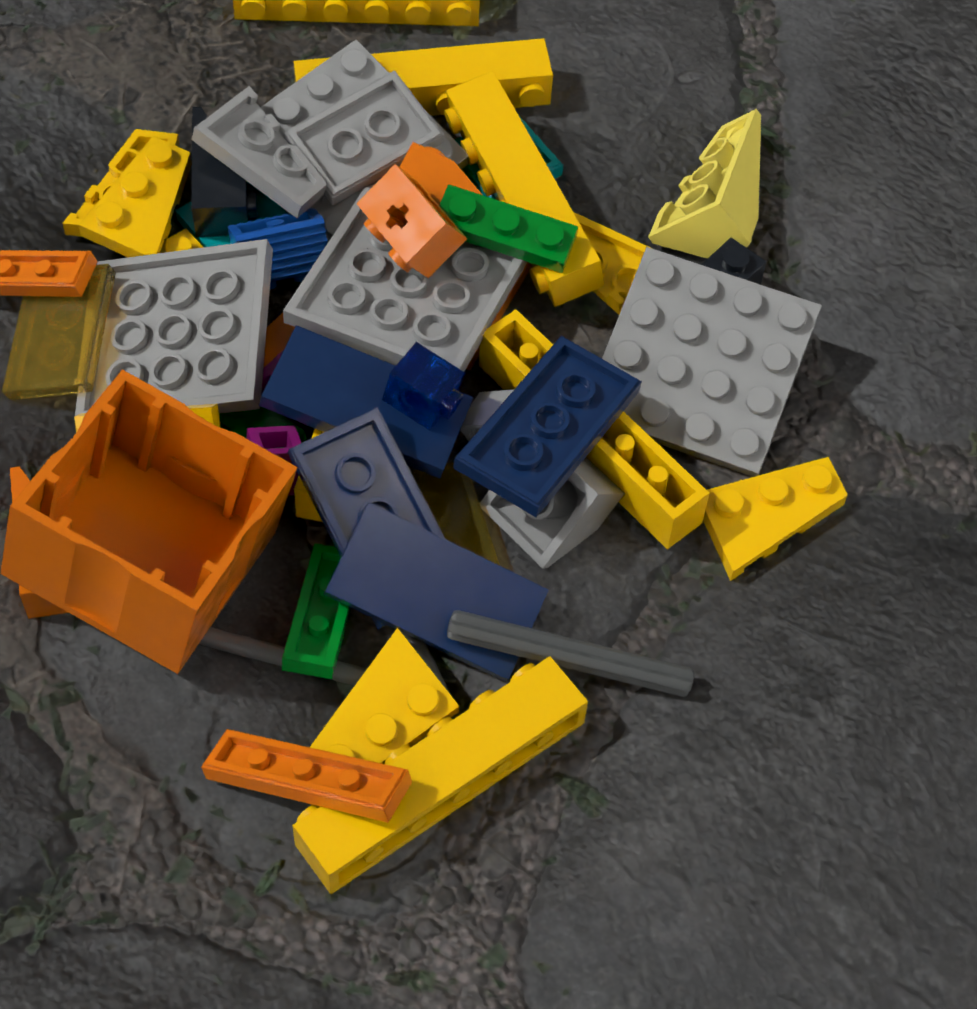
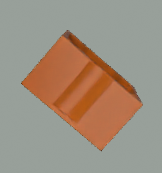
M122 369L84 415L83 421L73 438L63 448L50 456L10 505L0 574L178 674L275 535L298 467L236 432L228 431L204 420L184 403Z

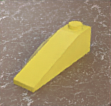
M757 109L721 126L699 156V160L703 165L695 170L692 175L685 176L678 185L683 192L675 204L672 201L665 203L658 212L648 236L653 244L707 259L729 238H733L746 248L750 245L759 219L761 114Z

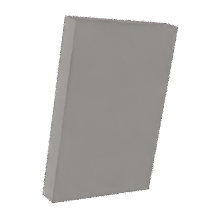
M394 70L286 130L284 138L290 145L299 147L326 181L327 187L324 195L331 205L334 206L362 190L365 186L367 187L381 179L394 164L400 167L412 142L424 147L435 148L443 143L444 134Z

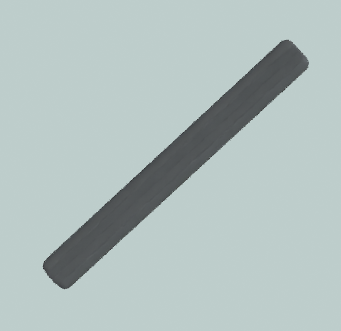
M461 610L453 611L449 619L447 637L451 640L540 662L551 656L560 667L682 697L687 696L693 685L694 671L690 667Z

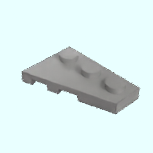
M248 86L195 126L191 140L294 217L298 218L324 196L327 183L299 147L290 145L279 132L280 123L272 113L266 115L256 103L257 94Z

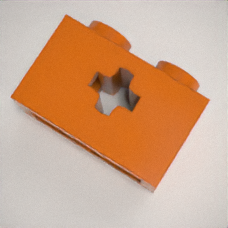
M396 164L356 203L368 217L364 222L365 227L382 243L386 240L393 247L388 252L389 256L407 273L413 268L429 278L467 240L466 236L422 185Z

